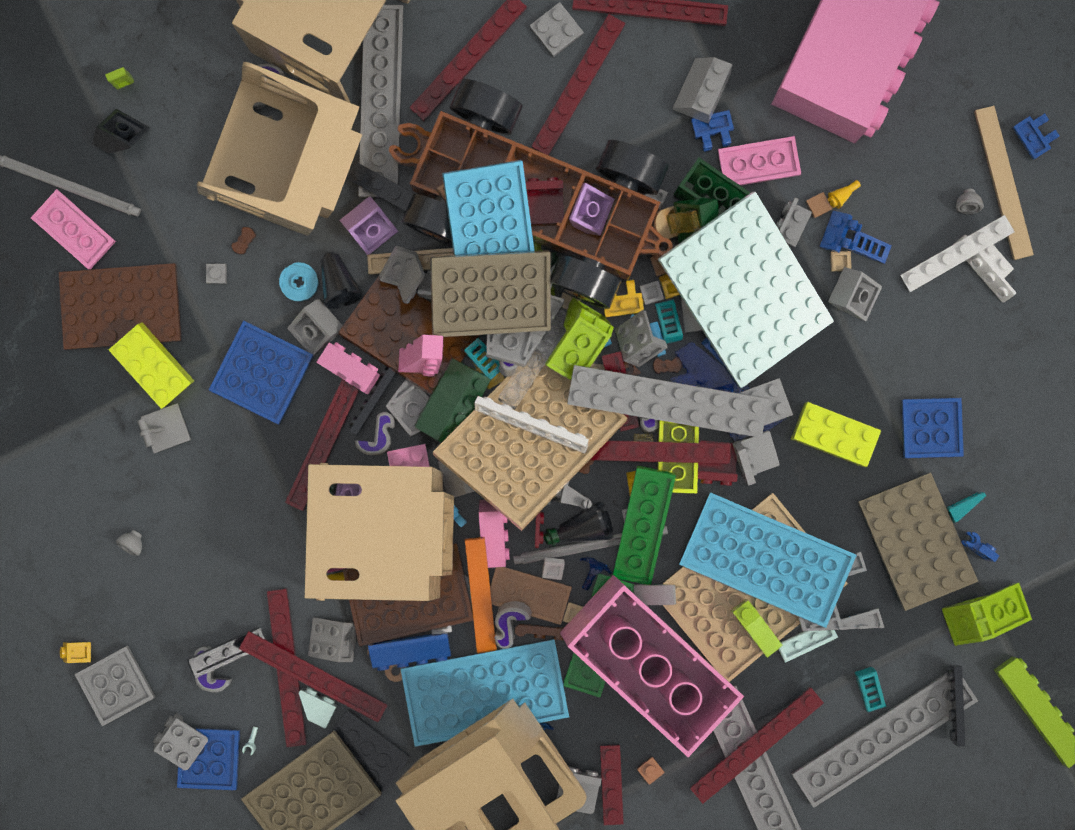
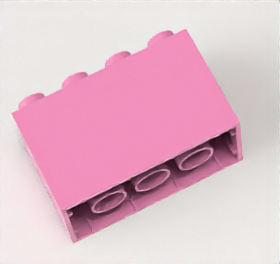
M821 0L772 101V105L854 144L863 134L871 138L875 130H879L889 110V108L880 105L881 101L888 103L892 95L897 93L906 73L897 69L898 66L905 68L909 59L914 57L923 37L914 32L921 33L926 23H930L939 5V1Z
M614 575L560 632L566 645L687 757L698 748L744 697L726 678Z

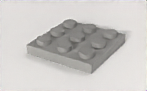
M129 646L75 674L102 726L155 698Z

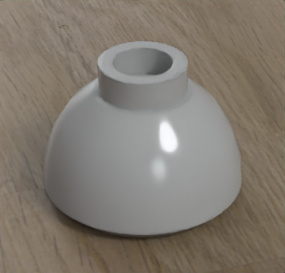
M974 189L964 190L956 202L957 211L963 214H975L984 207L982 198L975 193Z
M132 530L131 533H125L118 537L116 544L127 553L139 556L142 550V535Z

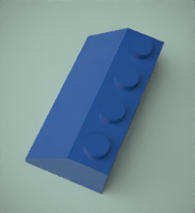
M448 632L388 640L368 645L372 668H377L378 671L387 670L390 665L396 664L397 668L407 667L409 662H416L417 665L426 664L429 659L435 658L436 662L448 660L447 657L451 656Z

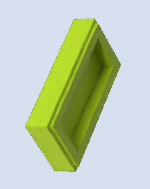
M124 67L105 74L108 82L116 89L134 83L132 75Z

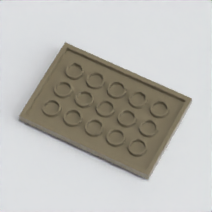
M549 251L430 257L432 335L450 337L551 330Z
M931 473L858 502L904 611L978 582Z
M334 730L243 796L241 800L264 830H333L381 796L382 793Z

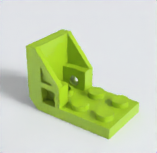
M574 297L568 305L563 325L567 331L545 363L546 366L570 380L572 379L574 365L591 367L610 339L614 328L605 316Z
M1019 583L1011 584L987 596L976 597L942 608L955 646L983 642L995 638L1032 620Z

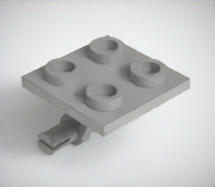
M178 403L141 417V420L137 421L141 430L140 436L144 438L146 447L151 446L154 453L191 440Z
M569 482L553 497V501L576 505L582 509L590 508L592 505L588 498L568 486Z

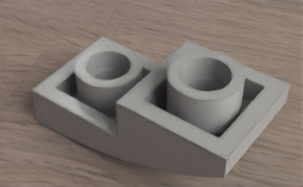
M673 584L634 585V594L646 605L676 604V591Z

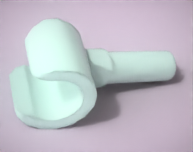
M253 726L250 739L242 749L243 753H245L246 747L252 749L251 755L256 750L254 741L258 727Z

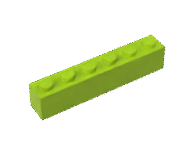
M1012 656L994 669L995 673L1063 766L1070 768L1075 764L1074 729L1068 722L1065 723L1062 720L1061 716L1063 715L1056 706L1053 707L1049 702L1051 698L1045 690L1041 691L1037 686L1039 681L1033 674L1029 675L1026 670L1028 668L1026 663L1021 658L1018 659Z

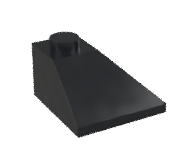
M115 109L96 127L92 145L108 154L130 149L149 131L150 127Z

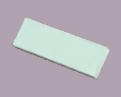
M835 630L803 631L780 642L783 646L778 650L786 663L838 638Z

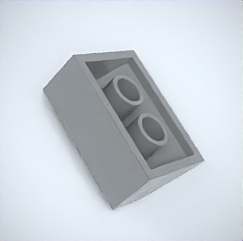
M715 57L695 58L673 106V110L709 124L731 75L732 64Z

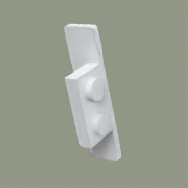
M967 235L962 236V237H961L959 240H957L955 243H957V242H959L960 240L964 239L965 237H967ZM994 245L966 260L1003 303L1016 294L1015 290L1004 279L1014 268Z

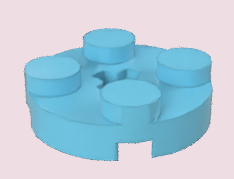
M297 262L289 265L282 271L279 285L287 298L292 301L303 302L310 300L318 290L319 279L311 266ZM299 277H302L304 285H301L298 288L296 287L297 284L294 283V280H298Z

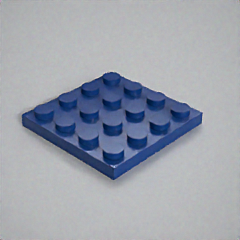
M243 320L209 391L279 425L314 355Z

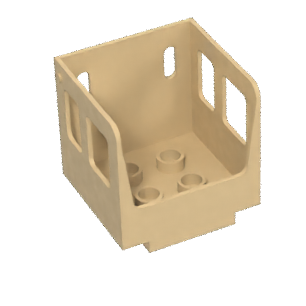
M236 0L240 10L232 24L251 53L278 66L281 70L316 90L350 103L340 79L386 0ZM400 0L407 4L410 2V0ZM311 34L331 45V54L323 55L305 45L303 37Z
M243 62L240 86L203 182L198 181L197 183L198 193L206 196L209 200L219 201L309 236L314 229L318 216L328 218L336 206L362 134L351 130L359 106L252 63ZM262 75L267 76V77H269V78H271V79H273V80H275V81H272V80H270V79H267V78L263 77ZM260 102L278 109L283 113V118L275 121L254 112L253 105ZM228 176H234L255 186V192L253 194H246L230 188L225 184V179Z
M328 463L309 465L305 598H315L320 601L325 599L430 601L440 598L441 576L452 575L454 496L443 492V472L433 467L328 465ZM335 483L359 484L362 492L358 496H333L330 494L329 488ZM330 568H355L359 571V578L355 581L330 580L327 577V571Z
M513 698L418 759L396 782L402 792L396 799V802L415 830H495L481 810V807L501 794L504 795L519 818V822L508 830H559L556 823L580 809L585 804L587 798L584 789L526 703L524 702L518 706ZM533 755H539L563 789V795L546 806L521 767V763Z

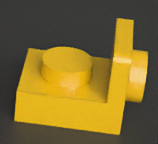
M63 642V647H60V658L65 663L91 662V642Z

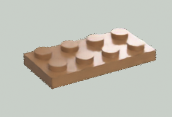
M496 567L490 586L492 605L500 607L504 603L511 601L523 602L530 607L532 617L559 625L562 623L572 588L571 586L507 567Z

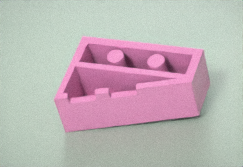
M422 335L413 340V345L407 344L406 349L400 348L398 372L423 373V376L438 374L442 362L443 336Z
M337 342L334 345L328 343L317 363L368 395L380 377V374L377 373L378 368L370 363L367 366L360 362L362 358L354 353L348 355L344 352L345 348Z
M485 499L479 500L480 537H485L488 568L506 567V560H510L509 548H505V542L509 541L508 530H504V523H507V518Z

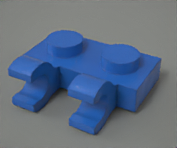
M729 110L714 113L709 124L695 118L691 119L695 139H702L704 152L712 150L711 135L720 134L722 146H730L731 138L729 131H733L734 127Z
M1043 114L1034 121L1029 116L1012 127L1033 160L1050 150L1051 147L1048 143L1059 137L1056 130L1044 137L1038 129L1039 126L1049 120L1046 114Z
M833 211L820 247L840 253L841 248L854 250L856 243L851 242V239L845 238L848 230L860 232L862 224L852 220L853 217L850 214Z
M975 532L965 533L970 537V541L960 540L963 546L970 548L971 551L985 561L995 562L999 557L995 553L996 549L988 543L980 542V536Z

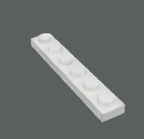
M1003 215L900 276L911 292L1015 231L1006 216Z
M478 396L475 401V411L584 454L587 450L589 439H586L582 434H573L562 426L556 427L544 419H535L526 412H517L512 410L510 406L497 404L488 397L482 398Z

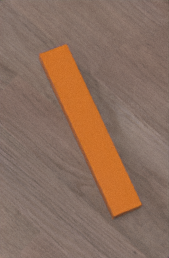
M485 537L465 539L477 653L496 651Z

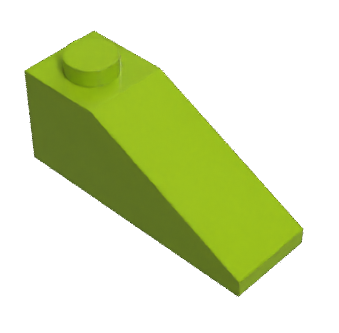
M745 599L731 610L732 614L767 658L783 646L749 600Z

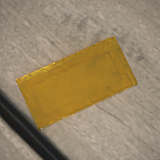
M696 210L666 215L670 234L695 232L700 229Z

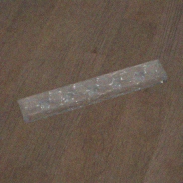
M561 307L551 323V330L545 333L526 366H518L499 395L498 401L510 406L514 410L517 408L567 330L563 325L567 309Z

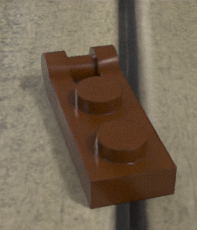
M522 623L515 627V634L519 637L528 633L534 634V638L545 639L546 635L554 636V640H564L560 634L564 629L563 627Z

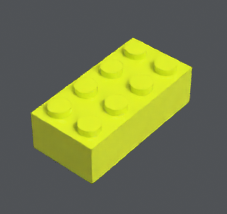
M143 322L137 324L109 349L113 356L161 409L194 382L192 377Z
M806 402L800 413L791 440L858 466L867 467L881 430Z
M658 420V442L699 443V427ZM657 462V470L676 473L672 493H697L698 463Z

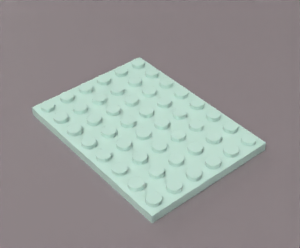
M751 192L658 258V261L739 388H743L834 322L756 192Z

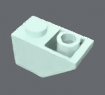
M302 688L299 696L307 719L326 729L338 705L334 703V699L328 696L323 698L317 695V691L312 688Z

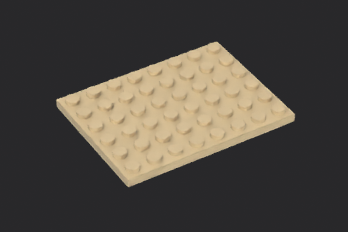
M535 351L526 366H519L517 373L507 377L488 398L497 404H506L517 412H526L535 419H544L553 426H562L573 434L579 433L584 435L586 439H589L585 454L475 410L433 451V455L521 531L627 421V417L621 413L568 405L571 380L564 376L562 377L558 372L546 366V361Z
M773 493L752 509L757 513L806 533ZM685 567L680 568L662 583L675 585L676 604L663 605L711 665L729 682L764 654L732 614L731 610L745 599L749 600L778 640H781L800 624L798 616Z

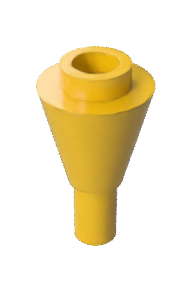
M855 180L848 186L829 192L828 201L833 208L840 209L852 192L861 186L860 182Z

